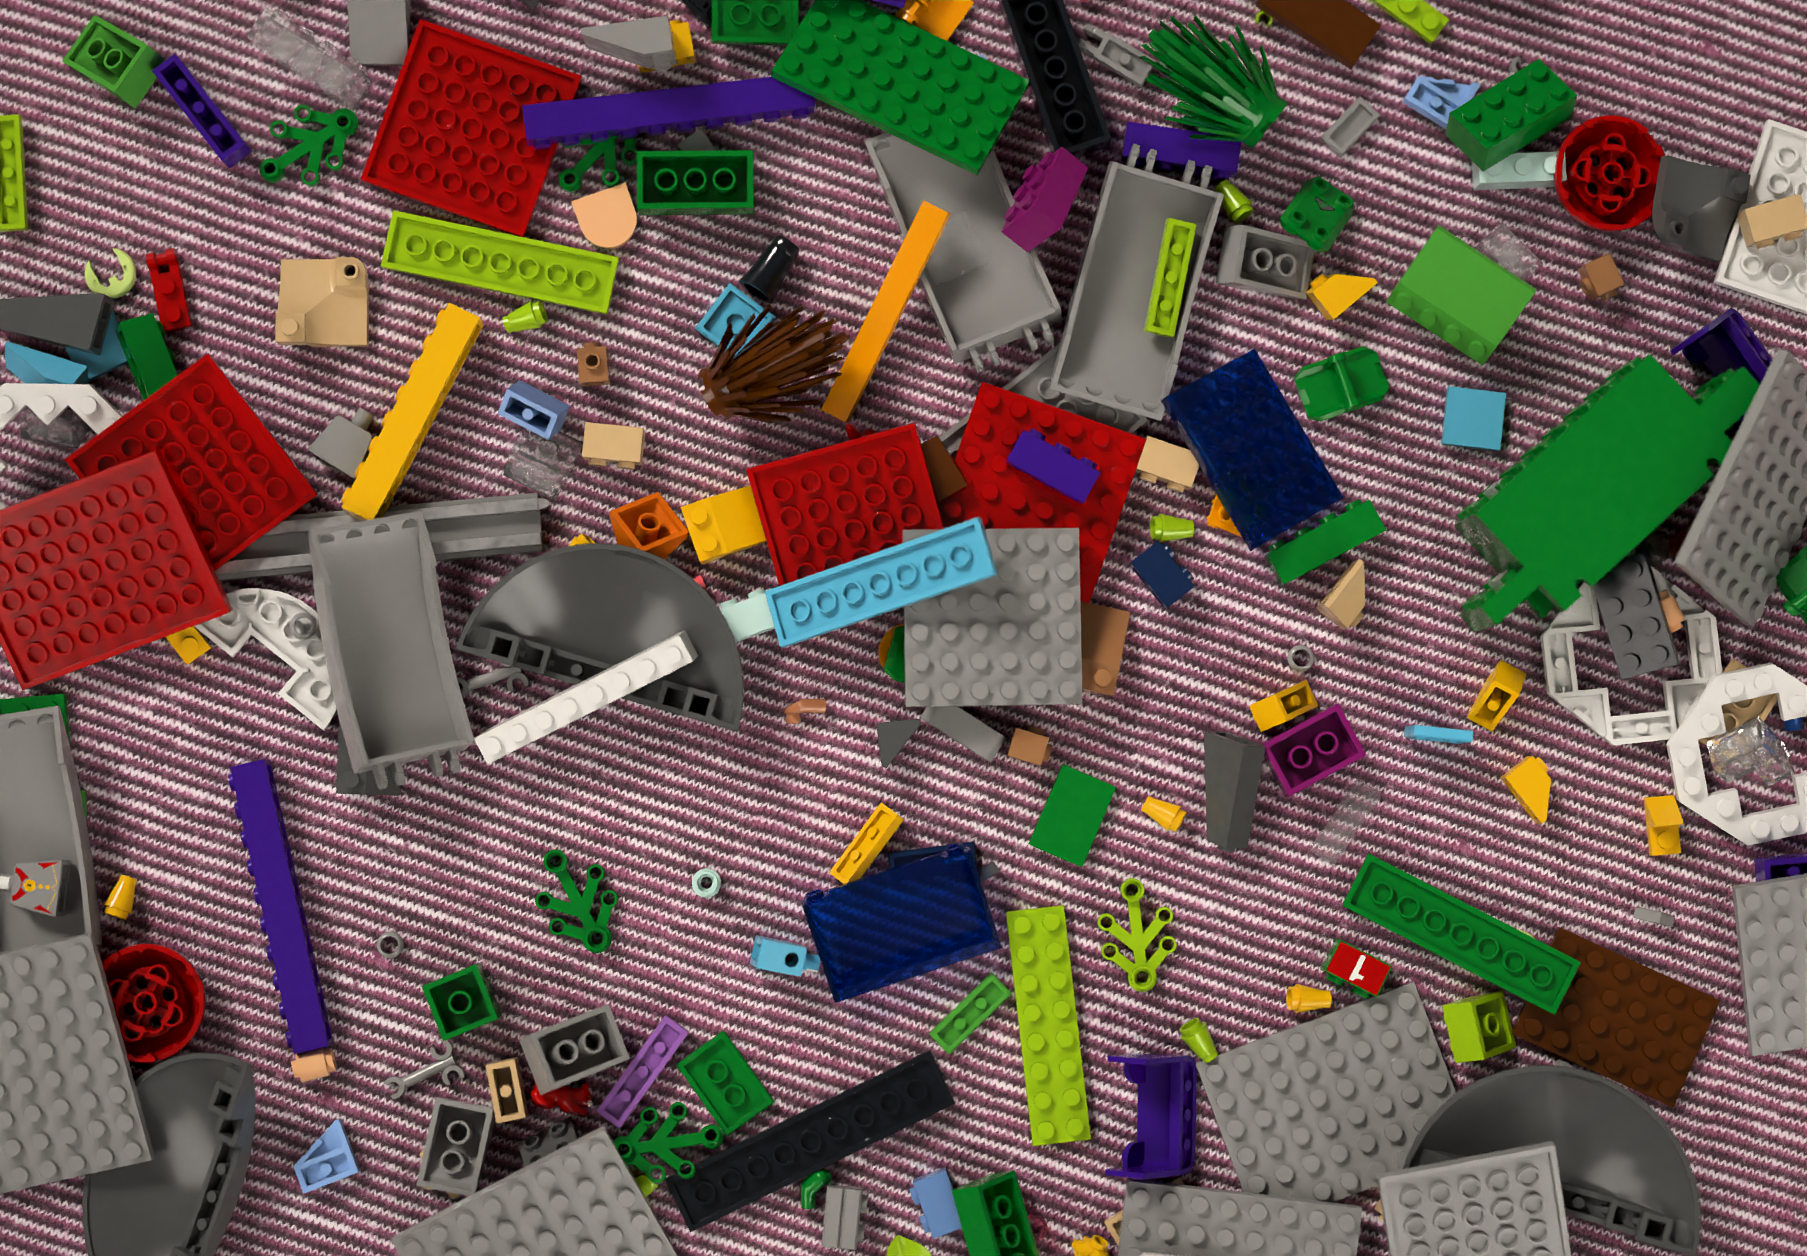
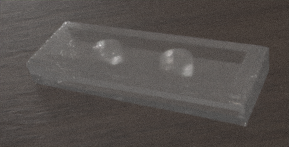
M1357 778L1308 850L1334 867L1383 794Z

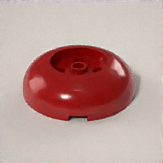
M1599 116L1580 124L1564 139L1556 155L1554 186L1562 206L1575 220L1595 230L1615 232L1635 227L1652 215L1660 160L1662 156L1666 155L1661 144L1658 145L1645 126L1622 116ZM1565 152L1567 180L1562 183V165ZM1590 155L1597 157L1598 165L1596 167L1591 166L1593 161ZM1618 158L1625 165L1626 168L1624 170L1623 167L1618 162H1616ZM1591 183L1596 187L1594 195L1588 191L1587 184ZM1615 187H1621L1623 189V197L1620 195H1614L1613 191Z
M158 944L132 945L113 953L105 959L102 965L128 1060L134 1062H154L168 1058L187 1046L197 1034L206 1008V994L203 981L193 964L181 953ZM141 976L149 980L148 986L144 989L140 988L137 984L138 978ZM167 988L173 989L175 993L172 1001H168L164 997V991ZM149 996L152 997L153 1007L148 1006L146 1003ZM127 1003H133L136 1010L135 1014H127L125 1009ZM154 1015H159L162 1018L159 1028L151 1024V1019Z

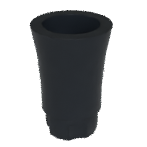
M777 235L772 243L767 245L751 269L739 280V283L752 295L772 304L800 249L789 239Z

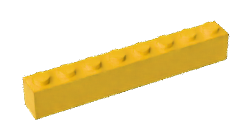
M448 303L445 310L442 309L439 312L435 321L437 326L433 334H429L423 342L422 350L424 351L419 360H414L409 369L410 377L406 385H402L397 391L395 397L397 402L393 410H389L383 418L382 431L379 436H375L372 439L368 448L370 453L366 461H362L356 469V480L352 488L348 487L342 496V509L347 514L362 521L384 517L484 326L480 317L451 303Z

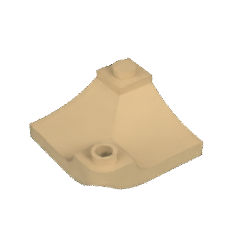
M354 257L281 259L275 342L279 345H309L311 347H369V279L365 265ZM349 267H355L356 271L352 276L346 275V270Z

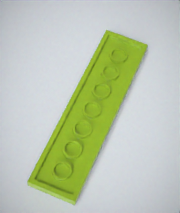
M393 210L381 267L608 315L620 259L612 255Z
M1064 905L1007 911L1006 921L1032 1145L1039 1146L1091 1140Z

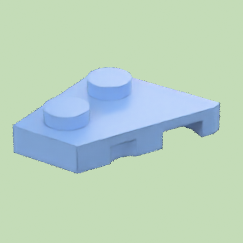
M1418 76L1402 103L1442 128L1447 129L1449 113L1470 101L1479 89L1480 84L1471 82L1470 85L1458 84L1450 79L1436 80L1433 77Z
M341 1118L335 1120L293 1166L303 1194L360 1172Z

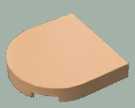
M626 183L571 201L582 233L589 242L605 249L621 247L630 240L636 229L637 214Z

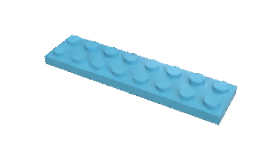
M977 517L765 591L780 647L785 648L996 576L998 573L982 518Z

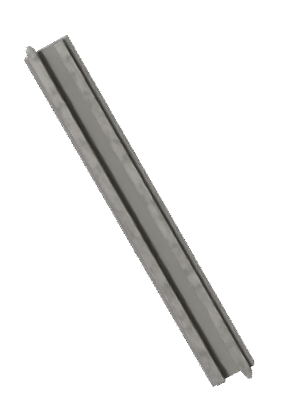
M538 493L389 506L384 517L422 511L436 562L544 552L541 510L548 508L550 502L540 498ZM344 510L290 515L215 572L219 581L313 573L308 532L313 529L354 523L362 520L347 514Z

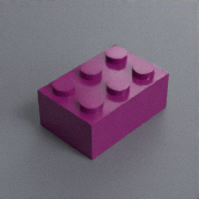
M1060 147L1054 153L1048 152L1037 166L1031 165L1023 174L1022 179H1024V183L1013 196L1015 202L1004 216L1006 222L1001 232L1027 253L1056 233L1063 226L1088 167L1063 147Z
M1339 703L1322 710L1261 743L1265 745L1264 759L1285 797H1290L1366 756Z

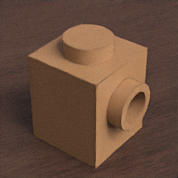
M1610 253L1586 263L1578 269L1581 277L1580 286L1586 296L1589 295L1592 301L1600 297L1603 302L1619 294L1617 289L1624 285V281Z
M600 342L584 343V348H577L579 383L581 386L611 385L609 351L607 347L601 346Z
M1028 726L1027 731L1015 728L1007 756L1041 766L1042 761L1048 762L1053 745L1048 744L1049 737L1043 736L1045 731L1032 726Z

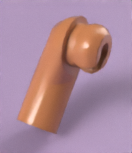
M801 699L787 706L784 711L786 723L799 724L801 722L800 714L825 713L826 700Z

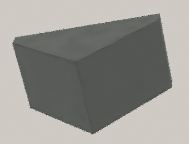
M919 719L876 724L881 765L884 768L889 766L922 722Z

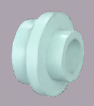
M709 868L697 871L692 879L693 890L697 895L705 898L716 895L721 887L719 874ZM705 877L712 880V886L708 889L704 888L701 884L702 879Z

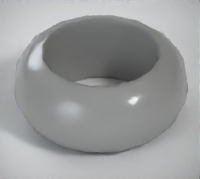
M308 613L296 614L290 622L291 633L298 639L306 640L311 638L317 630L316 619ZM301 618H307L312 623V628L307 634H299L295 629L296 622Z
M1305 645L1294 646L1288 653V664L1295 671H1307L1314 663V654ZM1298 650L1306 652L1309 658L1308 663L1303 667L1296 665L1293 660V655Z
M387 931L378 938L377 950L383 957L395 958L401 954L404 942L398 933ZM391 936L397 940L398 948L394 953H387L383 949V941L386 937Z

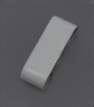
M958 706L926 707L920 716L922 720L990 763L1007 739Z

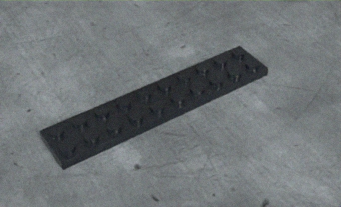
M928 1050L693 1164L696 1171L695 1175L690 1179H683L676 1172L666 1177L665 1181L689 1231L692 1232L955 1104V1101L931 1051ZM691 1166L681 1170V1173L683 1175L689 1174Z

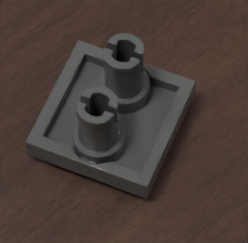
M571 1117L556 1122L551 1127L531 1135L518 1143L524 1167L579 1139L576 1125Z

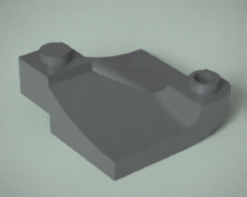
M1669 155L1662 156L1652 209L1653 227L1662 245L1703 260L1721 262L1724 245L1732 222L1741 205L1747 201L1751 175L1731 168L1703 165Z

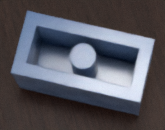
M519 380L507 388L497 414L549 440L561 431L570 405Z
M946 1167L913 1179L914 1187L909 1190L915 1206L920 1204L924 1215L919 1218L924 1232H931L934 1239L961 1229L960 1219L951 1191L953 1186Z

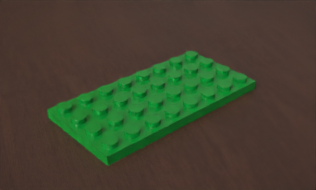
M815 0L771 71L772 78L975 175L979 174L1029 87L1028 79L861 0Z

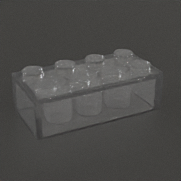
M266 7L247 34L249 40L260 52L354 112L372 86V82L367 77L369 73L363 68V65L351 56L346 60L339 53L340 50L330 42L325 40L322 44L315 37L316 34L301 24L297 28V25L291 21V18L281 10L276 9L273 12Z

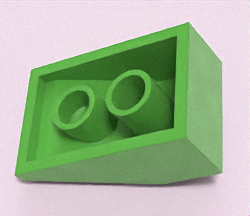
M95 14L62 60L63 63L135 109L157 79L152 70L165 61L150 46Z

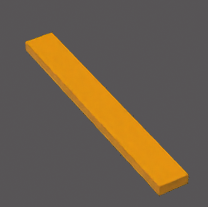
M923 200L840 370L842 375L836 378L821 408L824 412L845 423H849L951 215L950 213Z

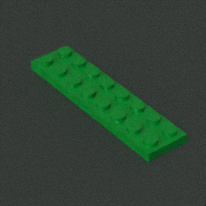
M1369 853L1341 905L1555 1015L1581 964L1580 961Z

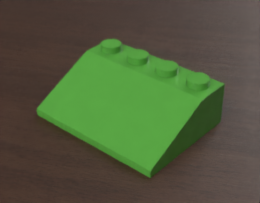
M1438 225L1399 279L1386 302L1483 366L1537 289Z

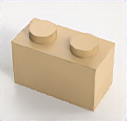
M1801 194L1746 208L1737 214L1746 248L1755 245L1757 250L1774 245V240L1784 238L1785 242L1801 238L1802 232L1807 229V214Z
M585 422L582 457L584 460H589L588 465L606 467V462L618 463L617 468L634 470L635 465L642 466L646 431L641 427Z
M1147 436L1135 472L1139 473V478L1144 481L1156 483V480L1168 483V489L1183 493L1184 489L1190 490L1192 488L1203 454Z
M518 1057L486 1064L496 1123L526 1118L529 1112Z

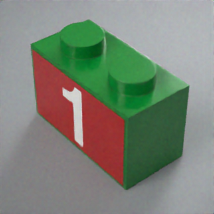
M1336 938L1320 970L1327 973L1325 979L1339 986L1344 981L1354 986L1351 992L1368 999L1369 995L1378 997L1392 965Z

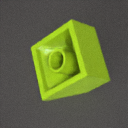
M1503 990L1459 999L1442 1005L1443 1018L1447 1025L1450 1048L1454 1055L1455 1063L1485 1060L1516 1048Z

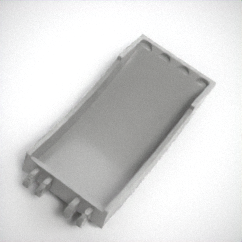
M887 132L865 140L866 148L902 241H904L923 200L951 214L919 278V282L954 364L971 358L977 373L984 371V365L981 358H979V354L988 351L991 363L994 366L1000 365L1001 362L995 348L1025 337L1031 351H1035L1038 349V343L1032 333L1042 330L1043 337L1048 345L1054 343V337L1049 326L1062 322L1061 307L1036 251L1033 248L1027 253L1001 232L1006 222L1004 216L1009 208L1013 206L1014 199L994 149H992L979 174L975 175Z
M1133 143L1126 165L1109 161L1075 280L1049 389L1161 421L1178 367L1177 364L1193 300L1224 194L1207 189L1213 168L1209 165H1205L1202 170L1199 186L1190 184L1195 170V161L1192 160L1187 162L1182 181L1152 173L1157 155V150L1150 149L1147 153L1144 170L1134 168L1140 153V145ZM1168 218L1197 224L1173 338L1144 332L1165 223Z
M422 511L310 530L308 533L321 638L335 705L354 774L372 770L380 790L388 787L384 768L390 767L394 783L399 786L405 783L402 764L428 758L432 774L435 777L442 776L443 765L441 764V755H445L451 773H458L460 771V761L457 752L466 750L475 740L452 660L438 586L437 562Z
M60 706L0 715V874L13 875L16 863L50 860L71 861L65 916H50L13 906L10 903L11 892L0 891V953L91 932L94 933L97 946L102 945L97 889L88 827L84 815L76 767Z

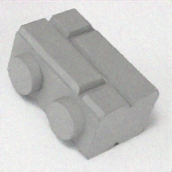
M836 1184L827 1185L822 1247L857 1250V1242L863 1243L865 1225H860L859 1220L860 1213H866L868 1195H862V1187Z

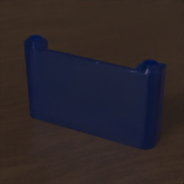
M962 843L949 845L946 847V851L822 891V889L812 890L802 900V908L835 1003L1002 948L969 846H963Z

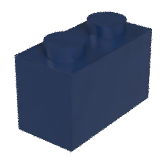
M1157 541L1134 559L1129 566L1165 610L1194 587L1191 582L1194 580V577L1185 566L1180 568L1173 560L1176 555L1166 543L1161 545Z

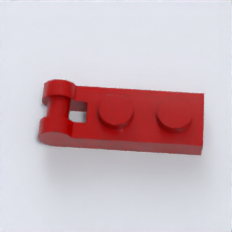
M167 249L165 253L157 255L155 252L146 254V263L150 272L158 314L164 333L192 328L191 314L176 249ZM168 264L170 272L161 273L160 266Z

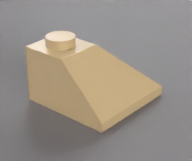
M1360 558L1348 566L1316 608L1343 630L1349 626L1354 628L1364 616L1361 610L1365 606L1364 561Z

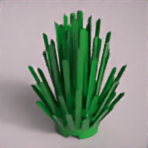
M1194 15V21L1202 30L1199 31L1190 22L1188 23V28L1207 47L1173 16H1171V22L1181 30L1182 36L1160 20V25L1164 29H1161L1159 32L1152 30L1149 33L1148 37L1152 40L1150 47L1147 44L1141 45L1159 59V63L1150 60L1146 56H1140L1139 58L1169 77L1162 79L1155 74H1149L1148 78H1145L1146 81L1184 101H1180L1177 103V106L1171 107V110L1185 114L1184 117L1179 119L1167 116L1164 120L1199 127L1198 131L1210 133L1208 135L1192 134L1189 137L1190 139L1242 142L1252 149L1287 105V102L1278 95L1263 45L1260 47L1263 59L1262 66L1260 67L1238 24L1236 25L1235 30L1241 42L1237 43L1232 34L1229 35V40L1244 63V67L1228 43L1223 40L1221 44L1196 15Z

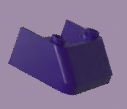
M1733 308L1728 309L1670 350L1673 355L1682 350L1683 355L1689 362H1695L1696 364L1704 362L1714 377H1717L1722 372L1725 373L1730 368L1735 371L1743 366L1760 385L1773 360L1742 315ZM1747 412L1733 424L1737 430H1739Z
M1109 1055L1108 1062L1124 1063L1123 1071L1127 1080L1130 1083L1138 1084L1137 1142L1129 1143L1123 1150V1167L1105 1169V1175L1145 1180L1189 1174L1195 1164L1197 1067L1195 1059L1188 1055Z

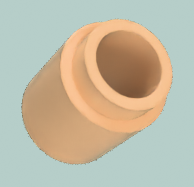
M1666 589L1659 592L1670 631L1673 633L1683 627L1681 622L1685 620V617L1673 594L1669 595Z
M322 1047L295 1054L296 1060L291 1061L293 1075L295 1078L300 1077L301 1082L330 1076V1072L337 1071L332 1048L325 1049Z

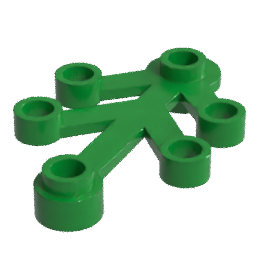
M307 105L297 106L294 110V116L300 123L307 124L311 121L327 125V127L319 132L287 126L281 120L272 122L270 132L276 139L289 138L303 142L277 159H265L259 168L261 176L269 183H277L284 177L285 168L310 153L307 168L302 171L301 179L309 187L316 186L320 181L319 168L325 142L333 137V149L326 156L325 163L332 171L341 170L344 166L343 153L346 139L356 132L359 124L357 116L350 109L340 108L333 114L313 111ZM307 110L308 116L304 119L299 118L300 111ZM341 118L348 119V124L344 127L338 124ZM277 126H284L283 133L275 134ZM333 157H338L340 160L336 166L330 165V160ZM269 165H275V171L272 174L266 173V168ZM309 173H315V179L312 182L306 181V176Z
M619 136L609 137V140L604 142H592L591 139L580 140V143L577 145L594 146L573 169L567 168L560 173L559 184L561 188L568 193L577 192L583 183L582 176L603 153L605 170L602 173L603 183L608 187L616 186L620 181V176L616 170L615 140ZM624 139L625 149L621 154L622 160L627 166H634L637 164L636 139ZM560 142L561 145L567 149L573 148L575 146H564L563 143ZM628 152L635 153L636 157L633 161L625 159V155ZM614 173L616 175L615 181L607 182L605 179L606 175ZM566 176H575L574 183L567 184L565 182Z
M557 849L547 852L543 860L544 866L549 872L556 873L571 903L554 898L548 892H541L536 896L535 904L542 910L552 909L579 917L584 928L568 925L563 918H554L549 923L550 932L553 935L563 934L583 940L585 948L592 953L604 952L612 942V935L607 925L612 909L619 901V896L615 891H604L600 897L602 907L595 922L590 910L599 881L605 876L604 868L599 864H594L587 869L588 879L581 896L566 868L568 865L567 855ZM555 855L562 859V863L558 867L553 866L551 863V859ZM594 867L601 870V876L598 879L591 876V870ZM607 893L614 895V903L607 904L604 897ZM542 895L548 896L550 900L547 906H542L539 903ZM555 921H560L563 924L561 932H556L553 929ZM594 933L602 935L603 940L600 944L593 942L592 936Z
M676 1102L671 1105L669 1109L670 1115L651 1140L639 1142L650 1126H654L659 1120L658 1112L653 1107H646L641 1111V1120L629 1136H620L613 1142L618 1150L623 1145L629 1146L628 1154L622 1155L627 1165H635L648 1175L652 1183L661 1184L666 1179L665 1169L660 1165H652L640 1154L654 1153L677 1170L681 1178L690 1179L695 1175L696 1171L693 1163L689 1160H682L670 1150L701 1144L710 1150L718 1149L724 1142V1133L721 1128L710 1124L705 1126L701 1132L669 1137L678 1123L685 1120L688 1115L686 1106L681 1102ZM677 1107H682L684 1113L679 1117L674 1116V1110ZM646 1113H655L654 1119L652 1121H646ZM710 1131H715L717 1134L713 1141L706 1139V1135ZM684 1165L691 1166V1172L687 1175L681 1173V1168ZM661 1170V1178L657 1180L653 1179V1171Z

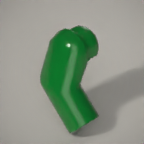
M820 1169L803 1179L801 1183V1208H816V1192L825 1185L830 1184L832 1179L831 1173L828 1170Z

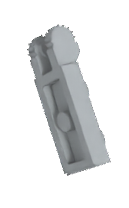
M1086 24L1083 31L1088 36L1101 41L1098 48H1095L1086 41L1077 39L1080 51L1088 56H1092L1093 60L1142 88L1146 81L1145 78H1148L1154 67L1139 57L1146 56L1154 62L1157 61L1111 33H1105L1095 26Z

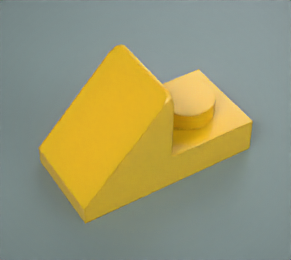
M1674 795L1644 798L1649 855L1681 853L1678 825L1684 823Z

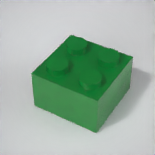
M481 962L421 986L443 1041L503 1017Z

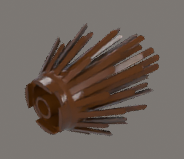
M802 304L773 326V323L769 322L740 351L739 349L747 341L748 336L770 311L771 305H767L757 318L755 313H753L727 348L734 335L733 330H731L733 326L730 321L710 365L702 368L698 374V379L703 378L705 389L701 393L710 410L716 416L719 414L725 416L724 421L734 417H741L773 423L772 420L790 422L791 419L788 416L760 412L805 413L802 408L787 406L820 404L818 400L757 402L805 393L808 387L824 383L822 381L842 375L840 372H834L788 385L825 372L829 369V365L845 360L841 356L838 358L837 355L829 356L843 348V343L849 339L845 332L831 337L832 333L830 330L832 329V324L836 323L838 318H832L824 323L816 324L822 320V316L825 313V310H822L796 326L797 321L801 317L796 314L803 310Z

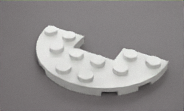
M246 588L226 593L233 610L230 613L194 627L232 657L237 654L251 636H254L296 670V673L278 694L325 731L336 714L337 709L325 660L318 613L303 601L280 591ZM299 613H308L317 622L315 634L306 640L296 638L290 630L292 618ZM301 618L295 624V629L299 634H307L312 628V623L307 618Z

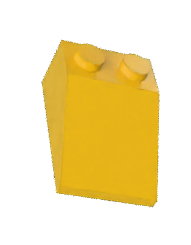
M751 485L681 507L698 559L702 565L767 542Z

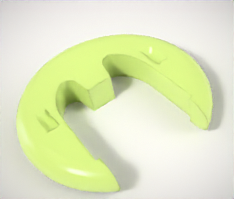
M113 248L123 268V279L120 281L116 276L109 278L110 286H103L94 272L91 262L88 260L85 267V280L93 293H102L112 299L124 296L132 289L136 281L137 272L132 258L126 252Z

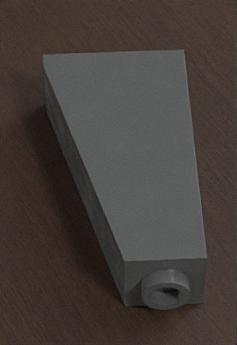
M102 293L0 299V331L100 356L115 300Z
M1205 731L1207 841L1217 844L1218 849L1221 851L1235 852V848H1248L1265 745L1227 731Z

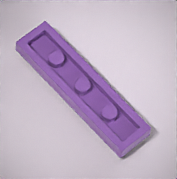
M665 1015L596 1112L618 1128H621L690 1031Z

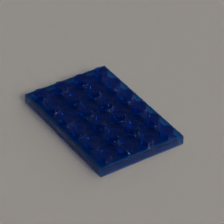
M1255 349L1161 400L1250 551L1343 498V495Z

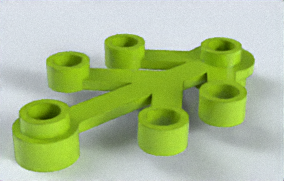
M1129 878L1121 884L1120 893L1127 900L1131 934L1117 924L1114 917L1108 913L1101 914L1097 919V924L1101 930L1109 931L1133 950L1135 964L1120 954L1118 947L1111 942L1103 944L1101 955L1106 960H1112L1128 973V982L1134 990L1146 992L1151 990L1157 982L1155 970L1169 953L1174 952L1177 947L1176 940L1173 937L1163 936L1159 940V948L1146 962L1145 949L1163 926L1172 921L1173 912L1168 907L1158 908L1155 912L1154 920L1143 932L1139 899L1144 894V886L1138 879ZM1134 884L1137 887L1135 895L1127 894L1126 888L1128 885ZM1162 910L1169 912V919L1166 921L1159 919V913ZM1103 917H1110L1112 921L1110 927L1104 928L1101 925ZM1166 939H1170L1173 942V947L1170 950H1165L1162 947V943ZM1107 946L1115 948V954L1111 957H1107L1104 953ZM1142 971L1146 972L1147 980L1143 983L1138 982L1137 974Z

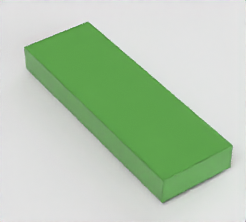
M991 972L929 1032V1035L950 1055L1012 993Z

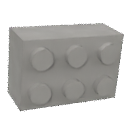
M609 1004L534 1032L519 1040L540 1095L630 1059Z

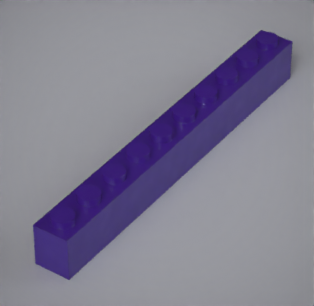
M765 77L522 105L527 145L534 146V149H545L551 147L552 143L562 142L564 146L579 144L580 140L591 139L592 142H604L612 136H620L621 139H632L637 137L638 133L649 132L651 136L666 134V130L678 129V132H691L698 126H706L707 129H718L723 127L724 123L735 122L736 126L751 124L752 120L764 119V122L769 123L779 121L784 116H792L793 119H804L809 117L810 113H814L815 102L814 97L777 79Z
M262 759L230 767L231 774H228V782L231 791L236 792L238 801L234 803V809L237 819H242L244 831H241V840L244 848H248L250 859L247 860V867L250 876L255 877L257 886L253 890L256 904L261 905L263 916L260 917L262 932L268 935L270 945L266 946L267 956L270 963L274 962L276 974H273V983L276 991L281 993L282 1002L279 1003V1010L282 1019H286L289 1031H286L287 1045L290 1049L293 1048L294 1054L334 1044L271 761L270 759Z

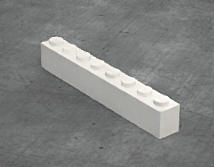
M684 630L481 732L474 740L486 763L489 764L693 662L698 657V654Z

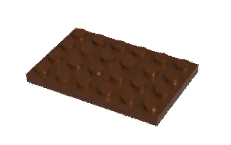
M1557 927L1549 946L1580 961L1581 964L1555 1015L1525 1000L1513 1026L1512 1034L1674 1108L1720 1000Z

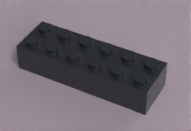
M999 0V7L1024 78L1029 80L1028 90L1050 152L1054 153L1060 147H1063L1078 158L1109 147L1112 138L1063 0Z

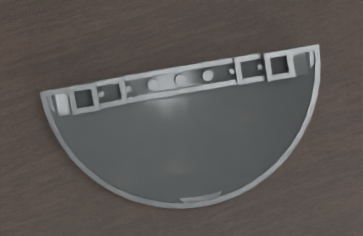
M603 543L579 544L546 552L526 561L498 581L481 599L464 626L456 646L457 650L576 685L685 630L698 657L693 662L621 697V699L738 732L744 698L743 671L736 641L727 620L708 593L688 574L672 563L640 549Z
M194 1053L164 1061L146 1071L134 1081L155 1157L151 1161L85 1175L82 1215L88 1256H214L237 1204L246 1175L255 1126L256 1093L251 1063L224 1054Z
M1553 1065L1523 1066L1494 1073L1471 1083L1449 1098L1428 1119L1415 1138L1403 1166V1169L1553 1141L1556 1148L1566 1215L1634 1235L1636 1240L1697 1256L1701 1228L1700 1198L1695 1176L1680 1142L1664 1120L1640 1097L1603 1076L1585 1070Z

